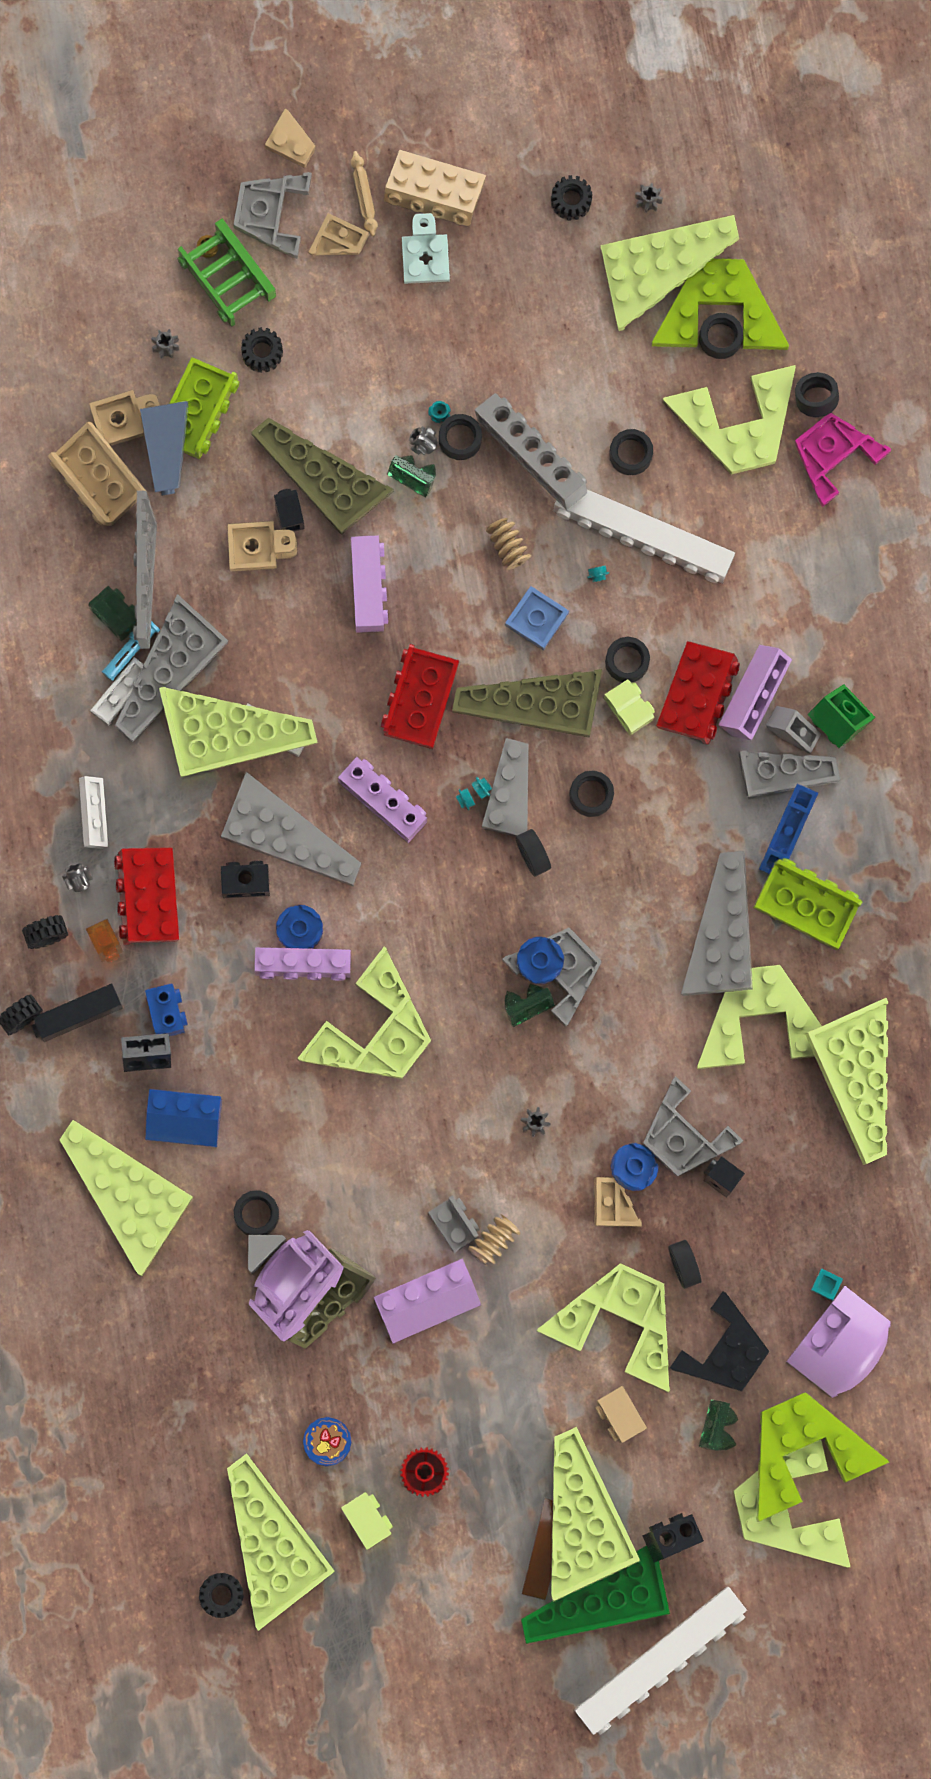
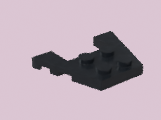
M722 1291L710 1309L728 1321L730 1326L703 1364L681 1350L669 1369L742 1392L770 1351L727 1293Z

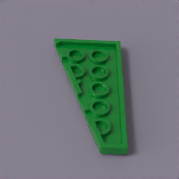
M644 1546L636 1551L640 1559L639 1562L554 1602L551 1601L521 1619L526 1644L670 1614L659 1561L654 1563L647 1546Z

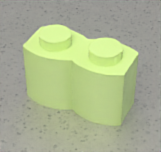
M627 679L606 693L604 700L617 716L626 732L632 735L653 721V713L655 711L648 701L644 702L641 699L640 694L642 693L635 682L631 684Z

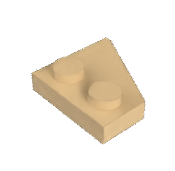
M284 109L265 143V149L305 168L315 151V145L291 113Z
M327 213L309 250V254L359 255L369 236V232Z
M594 1178L595 1226L641 1227L642 1222L637 1218L632 1207L633 1204L629 1196L626 1195L625 1189L614 1178Z

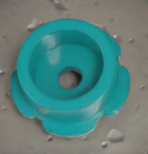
M443 401L434 402L428 409V414L435 423L444 422L450 417V406Z
M606 565L588 569L589 576L587 578H592L593 582L606 580L605 575L609 574Z
M476 777V781L471 783L474 790L481 799L485 796L489 797V791L492 787L485 778L480 779Z
M468 788L462 791L459 789L460 794L456 798L461 808L466 807L467 810H470V807L474 806L475 803Z

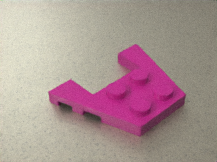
M832 413L823 417L795 440V446L822 507L839 495L837 488L825 475L856 449L860 448L874 465L891 452L888 446L881 445L873 437L859 432L854 426Z

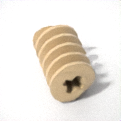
M502 518L486 528V532L492 534L490 540L496 542L494 548L500 550L498 556L504 558L502 561L503 566H508L506 570H511L524 564L531 557V554L523 555L527 546L519 547L523 538L515 539V536L519 533V530L511 531L515 522L507 523L508 518Z
M502 1214L503 1219L498 1217L493 1219L496 1226L492 1224L487 1226L490 1233L482 1231L481 1236L483 1240L475 1239L474 1242L477 1248L473 1246L468 1247L469 1251L485 1266H487V1262L496 1263L493 1255L502 1256L499 1250L500 1247L508 1249L505 1243L506 1240L510 1242L515 1241L511 1235L512 1233L521 1234L519 1229Z

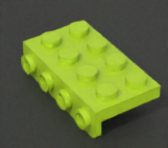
M191 357L169 403L188 401L183 453L199 460L203 453L207 454L211 445L209 439L212 433L216 434L220 427L221 421H219L222 413L226 414L229 408V397L231 393L235 394L239 387L240 381H238L237 373L232 372L230 374Z
M778 859L774 863L753 908L838 950L863 901L858 899L859 895L849 890L844 892L837 888L838 885L836 883L817 878V874L808 869L803 871L795 867L796 863L789 859Z

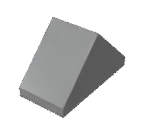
M249 1235V1272L253 1274L287 1241L283 1235Z

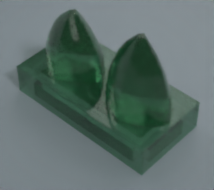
M395 455L391 460L387 475L426 498L433 486L436 468L434 464L419 469L415 467L412 455L403 457Z
M530 984L527 990V998L524 1000L519 995L507 991L505 995L506 1013L512 1027L555 1006L548 987L544 989L538 985Z
M716 1400L710 1401L699 1447L707 1450L721 1451L736 1446L732 1436L723 1430L724 1426H730L738 1421V1417L734 1410L729 1407V1403Z

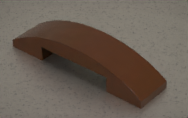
M544 1498L522 1590L523 1595L546 1600L552 1576L553 1500Z

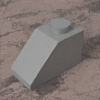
M781 706L775 707L766 723V726L779 738L810 754L821 735L798 711Z

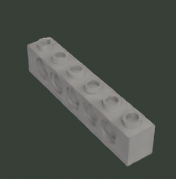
M494 393L475 409L477 421L566 510L587 494V481L580 472L575 473L571 469L572 466L565 457L560 458L556 454L557 451L550 442L545 443L541 439L542 436L535 427L530 428L526 424L527 421L520 412L515 413L511 409L512 406L506 398L503 397L501 399ZM502 418H506V419H507V420L504 421V422H499V420L502 419ZM516 433H522L521 436H518V437H514V436H513V435L516 434ZM531 448H537L536 451H533V452H529V451H528V450L531 449ZM546 463H552L549 467L543 466ZM561 478H567L564 482L558 481Z

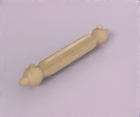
M354 151L351 166L354 168L353 177L362 217L366 220L364 227L373 237L375 236L378 223L374 219L375 210L368 177L363 168V158L359 156L357 151Z

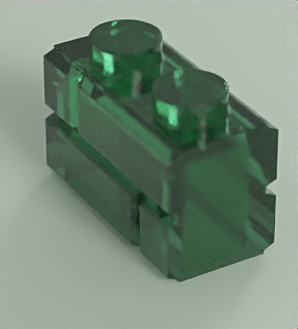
M107 586L89 602L88 606L103 624L120 641H123L133 632L134 626H137L135 606L133 604L128 606L123 601L125 596L117 588L112 590Z

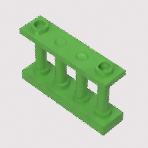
M222 218L215 223V236L188 254L180 246L178 248L179 257L177 260L184 270L188 268L218 308L217 314L224 323L227 321L232 327L235 325V318L233 316L235 312L259 296H265L269 302L276 297V289ZM219 243H225L229 248L228 253L200 271L193 261ZM238 260L242 266L241 271L213 289L207 278L230 262ZM246 278L248 280L251 278L256 284L254 289L227 307L220 296Z

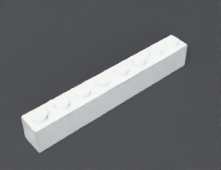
M587 490V494L567 510L557 500L554 504L553 511L560 518L565 520L573 519L581 527L586 529L594 528L602 536L607 538L615 537L628 547L634 545L641 548V551L649 556H654L655 554L662 557V560L670 565H675L676 563L683 566V569L691 574L699 573L704 575L705 579L712 583H723L735 555L733 551L590 490Z
M729 1587L724 1588L574 1711L593 1735L596 1732L601 1735L611 1727L609 1722L616 1716L618 1719H621L630 1712L628 1706L636 1701L639 1704L650 1695L647 1692L654 1685L659 1688L669 1680L667 1675L675 1670L678 1673L688 1664L686 1660L691 1655L699 1656L707 1649L706 1643L711 1639L716 1642L726 1634L724 1629L731 1623L733 1626L740 1623L745 1618L743 1613L747 1609Z

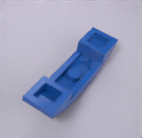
M798 783L796 784L759 870L769 874L778 859L790 858L818 796V792Z

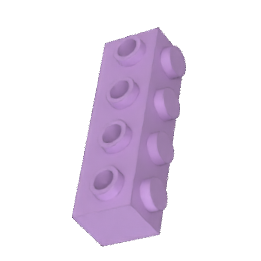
M379 535L351 537L356 633L384 631V624H388V610H383L382 603L387 601L386 587L382 588L381 579H386L385 565H380V557H384V543H379Z
M759 645L719 726L733 737L752 740L792 659L780 648Z
M356 757L338 777V783L409 843L427 823L426 812L420 806L410 804L407 801L409 799L403 791L400 789L394 790L390 786L391 782L382 774L378 776L373 771L374 767L367 760L363 759L361 761Z
M255 947V975L260 976L262 979L284 976V979L295 980L298 977H307L309 980H321V977H331V980L343 981L345 978H350L351 950Z

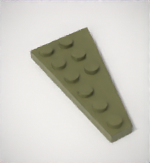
M267 418L251 432V435L341 535L394 492V489L390 486H385L374 477L364 474L353 465L325 449H320L313 445L311 441L299 437L290 429L270 418Z
M602 669L583 673L574 672L573 674L560 676L551 675L521 679V681L514 682L505 681L499 684L456 688L452 712L590 738Z

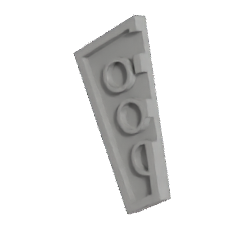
M506 738L482 828L514 837L527 831L529 744Z
M739 751L748 798L794 790L797 783L805 787H812L840 781L836 757L795 756L793 754L779 755L766 752L749 753L748 751Z

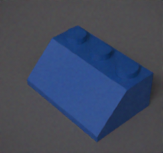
M149 1089L145 1140L217 1147L222 1108L221 1096Z

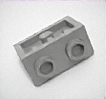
M452 1195L448 1200L429 1211L428 1214L452 1251L456 1253L478 1238L477 1231L480 1229L473 1218L468 1220L464 1213L467 1209L461 1199L455 1200Z

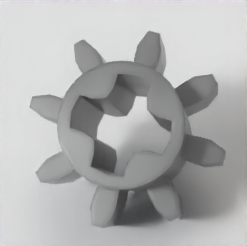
M653 183L646 187L641 185V193L635 192V199H638L636 207H642L645 209V213L652 209L656 212L658 207L656 203L662 204L663 198L659 196L661 188L656 189L653 187Z
M170 329L167 332L158 330V336L151 338L152 343L156 344L152 347L153 353L158 351L160 359L164 356L173 358L172 353L174 350L179 351V346L174 344L179 341L178 335L172 337ZM162 342H166L169 345L165 346Z
M423 426L414 429L409 437L410 444L412 445L411 450L418 455L420 453L423 455L432 453L437 446L436 432L430 427L424 428Z
M81 863L69 865L65 869L66 874L62 875L67 889L73 888L75 892L86 890L90 886L89 881L93 880L88 865L82 866Z
M537 1107L536 1112L533 1113L527 1109L528 1118H521V1121L527 1125L523 1131L530 1130L533 1138L537 1132L545 1135L543 1127H550L551 1123L545 1122L548 1113L541 1114L540 1107ZM532 1117H534L536 1120L539 1118L541 1119L539 1124L540 1127H537L536 1125H530L532 1122Z

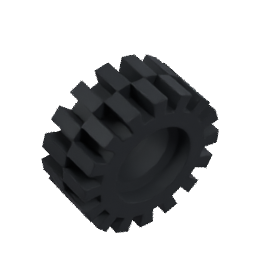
M568 175V179H565V176L562 177L561 182L557 181L552 189L551 205L552 208H555L554 212L556 214L560 213L561 218L567 216V220H571V217L578 220L580 215L584 217L586 211L589 212L593 195L591 186L586 185L587 181L585 179L580 181L579 176H576V179H572V175ZM567 191H575L580 195L581 199L577 204L569 205L563 200V195Z
M260 327L256 332L255 329L251 330V334L247 333L245 340H242V358L245 360L247 367L250 366L251 370L255 371V369H258V372L262 373V370L266 369V372H269L271 367L274 370L277 367L276 364H280L281 357H283L281 339L277 337L276 332L273 331L271 333L269 328L263 331L262 327ZM258 343L268 344L271 348L270 354L263 358L257 357L253 352L255 345Z
M61 915L49 916L46 919L42 918L40 921L32 922L33 924L26 925L27 927H24L22 930L28 949L47 947V945L59 942L69 935Z
M31 994L27 995L1 1013L0 1025L8 1036L13 1033L15 1034L26 1025H29L34 1020L33 1017L41 1014L43 1009Z
M216 1573L209 1576L199 1590L201 1607L207 1614L216 1618H226L236 1613L241 1607L244 1598L240 1582L234 1576L226 1573ZM217 1586H225L230 1590L231 1598L225 1605H217L212 1600V1592Z

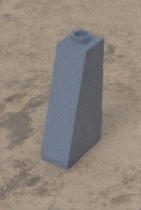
M188 401L140 409L155 492L161 491V496L174 494V489L180 488Z

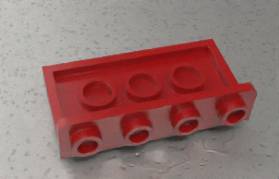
M687 641L656 725L658 729L698 739L703 744L708 745L710 740L715 738L718 718L723 716L725 698L731 694L733 676H736L739 672L740 663L736 655L731 652Z
M410 644L408 649L403 650L400 661L404 663L402 671L397 670L394 684H397L395 693L391 692L389 695L387 706L391 707L388 715H383L380 727L384 728V736L433 749L459 666V660L415 648V645Z
M173 848L121 849L117 856L114 857L115 870H118L119 879H116V892L120 893L117 912L122 920V925L119 926V937L123 939V944L179 941Z

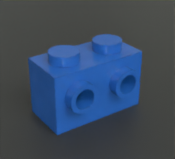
M173 983L145 990L155 1034L169 1033V1036L185 1033L184 1026L188 1025L185 1011L180 1012L178 1003H182L180 990L174 989Z

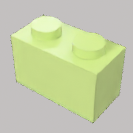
M365 1492L341 1507V1509L368 1550L392 1534L390 1529L393 1526L386 1515L380 1516L377 1511L380 1505L374 1495L368 1496Z

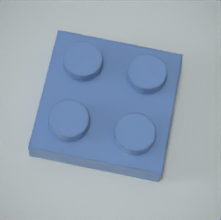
M530 586L505 622V626L544 650L569 614V610Z

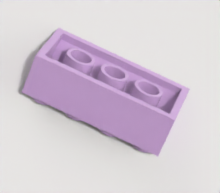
M463 1259L374 1297L392 1343H396L481 1306Z

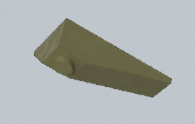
M331 1248L328 1251L343 1266L340 1279L336 1287H331L304 1320L305 1326L288 1339V1341L305 1349L327 1330V1325L337 1316L341 1318L345 1314L344 1310L354 1301L356 1303L359 1302L376 1279L375 1276L350 1258Z

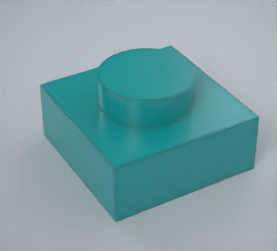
M821 1268L810 1291L833 1301L843 1278Z

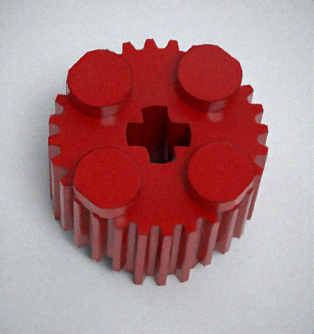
M420 1447V1450L415 1449V1452L411 1451L409 1455H406V1459L403 1460L404 1463L401 1464L403 1468L400 1469V1472H402L400 1477H403L401 1481L404 1482V1487H406L407 1491H411V1494L416 1493V1496L420 1494L421 1497H424V1495L429 1497V1494L434 1496L435 1493H439L443 1489L442 1487L446 1485L444 1481H448L446 1477L449 1476L447 1472L449 1468L446 1467L448 1463L445 1462L442 1454H437V1450L434 1452L433 1448L428 1450V1447L423 1450ZM424 1465L428 1466V1470H431L432 1474L427 1475L426 1479H421V1475H418L417 1471L421 1470Z

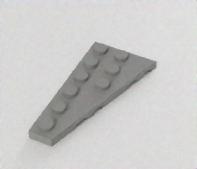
M137 491V531L135 532L137 552H134L133 557L134 566H137V605H135L137 626H134L133 635L134 640L138 641L140 649L150 648L157 522L147 492Z
M178 594L115 724V727L131 742L164 710L159 688L166 687L183 691L229 643L220 632Z
M246 772L221 838L354 886L361 862Z
M744 851L726 852L719 855L681 992L682 996L753 990Z

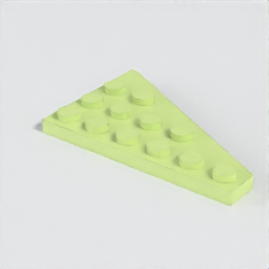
M72 1120L60 1138V1142L137 1274L143 1276L193 1197Z

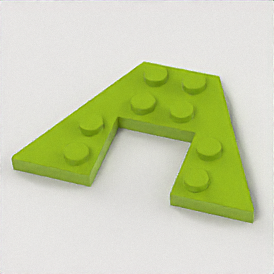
M712 258L701 270L692 277L687 278L652 341V346L697 348L698 304L743 306V349L788 350L789 348L783 332L744 259Z
M806 1392L760 1412L759 1488L757 1490L758 1515L756 1520L757 1522L762 1521L803 1502L783 1456L824 1438L844 1483L889 1463V1461Z

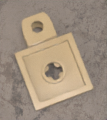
M133 390L89 403L96 428L110 446L145 436L140 409L160 406L156 395L149 394L136 398ZM116 414L124 417L121 424L112 422Z
M274 521L228 524L230 571L277 568L276 558L287 559L297 555V539L294 531L275 530ZM251 541H254L255 545H259L254 552L246 549V546H249Z

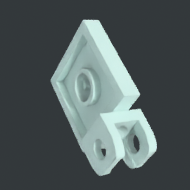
M415 214L412 225L413 236L402 237L404 284L450 281L447 234L436 235L433 214ZM424 223V224H426L427 226H426V227H422V226H420V225ZM424 253L432 257V260H429L427 265H424V262L419 260V257H422Z

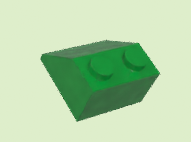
M845 684L826 695L807 714L812 719L813 724L820 728L828 736L829 741L838 748L852 740L876 718Z

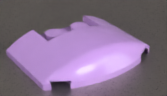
M308 1230L303 1232L305 1236L297 1239L291 1238L272 1255L255 1282L254 1287H257L255 1301L252 1299L249 1301L251 1308L281 1341H286L305 1326L304 1320L331 1287H336L343 1271L341 1263Z
M844 1286L786 1362L831 1398L838 1396L837 1394L850 1390L859 1384L875 1367L886 1347L891 1322Z

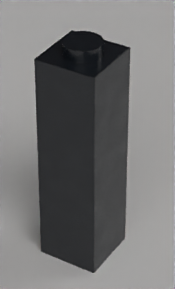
M111 983L34 1016L35 1024L31 1026L36 1038L41 1037L46 1042L121 1010L123 1007Z

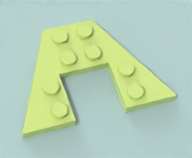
M793 365L751 376L750 380L762 417L759 420L719 429L707 387L664 397L663 403L679 417V420L711 451V454L724 465V468L731 475L776 463L796 366Z
M384 946L355 985L392 1012L390 1017L365 1049L326 1021L298 1057L299 1061L403 1079L430 1044L431 1039Z
M780 965L752 968L753 990L724 993L697 1069L745 1064L739 1018L785 1013L791 1059L815 1057L805 1034L822 1025Z
M621 1263L536 1331L580 1352L600 1308L644 1328L624 1372L661 1390L670 1391L664 1283Z
M821 1439L783 1456L792 1478L828 1471ZM758 1471L733 1491L745 1540L840 1566L850 1567L840 1519L792 1529L788 1509L757 1522Z

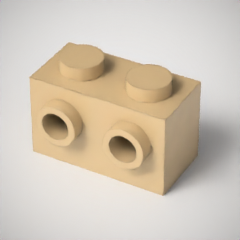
M623 1386L596 1401L598 1406L595 1409L602 1420L606 1419L610 1428L607 1430L614 1442L619 1440L621 1444L647 1429Z

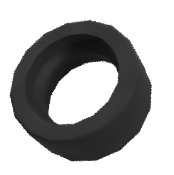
M727 313L710 315L703 322L699 333V343L702 350L708 356L715 359H726L733 356L739 350L743 340V328L740 322L734 316ZM716 324L729 326L734 332L733 343L726 348L712 345L708 340L709 329Z
M820 372L810 373L802 377L795 387L798 409L803 414L815 418L832 413L839 402L838 385L834 378ZM818 387L827 389L831 394L822 402H810L804 399L803 396L808 390Z
M454 414L441 424L439 446L449 458L467 460L479 451L482 443V429L473 417L466 414ZM455 425L469 427L474 434L473 443L466 449H455L450 446L447 441V433L451 427Z
M626 429L619 432L613 438L609 450L610 461L613 467L622 474H640L651 463L653 444L644 432L637 429ZM626 440L640 442L645 450L643 460L638 464L632 465L622 462L618 456V448L622 442Z
M629 636L619 638L612 642L607 650L606 669L611 677L619 682H624L627 679L631 683L636 682L647 672L650 654L646 645L639 639ZM632 647L639 652L641 665L636 671L625 673L617 669L614 663V656L619 649Z
M595 770L585 771L579 774L572 782L569 792L570 803L574 810L581 815L587 817L600 816L612 804L614 786L611 780L602 772ZM586 781H597L605 789V800L597 807L585 806L578 798L579 787Z
M533 829L516 836L515 839L519 851L534 877L551 869V863L545 848Z
M260 1190L249 1191L243 1194L236 1201L233 1209L237 1227L248 1236L269 1234L276 1227L279 1220V1208L275 1199L268 1193ZM252 1200L264 1201L270 1208V1219L260 1228L248 1226L242 1218L244 1206Z
M683 1240L669 1245L668 1250L681 1286L685 1289L701 1283L700 1271L688 1241Z

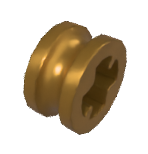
M205 235L199 238L197 247L213 236ZM218 245L204 253L202 257H214L218 252Z

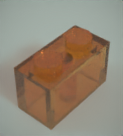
M108 919L86 928L101 962L107 961L109 963L120 957L119 954L123 950Z

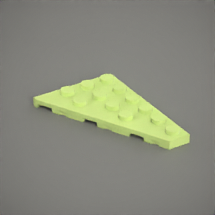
M731 215L601 245L618 330H624V327L634 319L642 316L647 309L655 306L665 298L666 294L683 284L687 278L692 277L701 270L712 258L724 252L726 247L738 241L739 234L735 216Z
M166 687L159 688L181 777L318 743L311 719Z
M887 998L805 1034L863 1165L887 1155V1143L885 1140L887 1135V1126H885V1110H887L886 1083L888 1080V1073H886V1057H888V1037L886 1035L888 1029V1021H886Z
M577 1427L554 1437L551 1598L553 1602L640 1561Z
M246 1453L228 1467L227 1471L255 1627L259 1631L335 1571Z

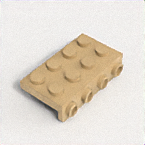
M399 150L385 187L384 200L392 205L408 208L415 212L431 213L436 218L469 226L472 222L473 213L485 183L486 175Z
M87 422L56 453L51 452L48 455L51 460V466L57 472H61L65 477V484L70 489L76 491L81 504L92 511L93 519L100 525L112 526L137 502V491H146L91 422Z

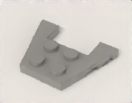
M307 172L299 176L287 175L273 180L267 178L241 182L234 229L298 259L301 236L278 233L285 192L309 195L312 173Z
M570 928L547 937L554 940L561 947L564 955L563 968L560 975L554 980L568 995L551 1012L565 1027L572 1019L602 963ZM518 952L505 956L502 959L516 976L520 973L517 966Z
M675 1076L643 1145L678 1177L740 1145L743 1140L727 1126L712 1143H709L675 1110L691 1092Z

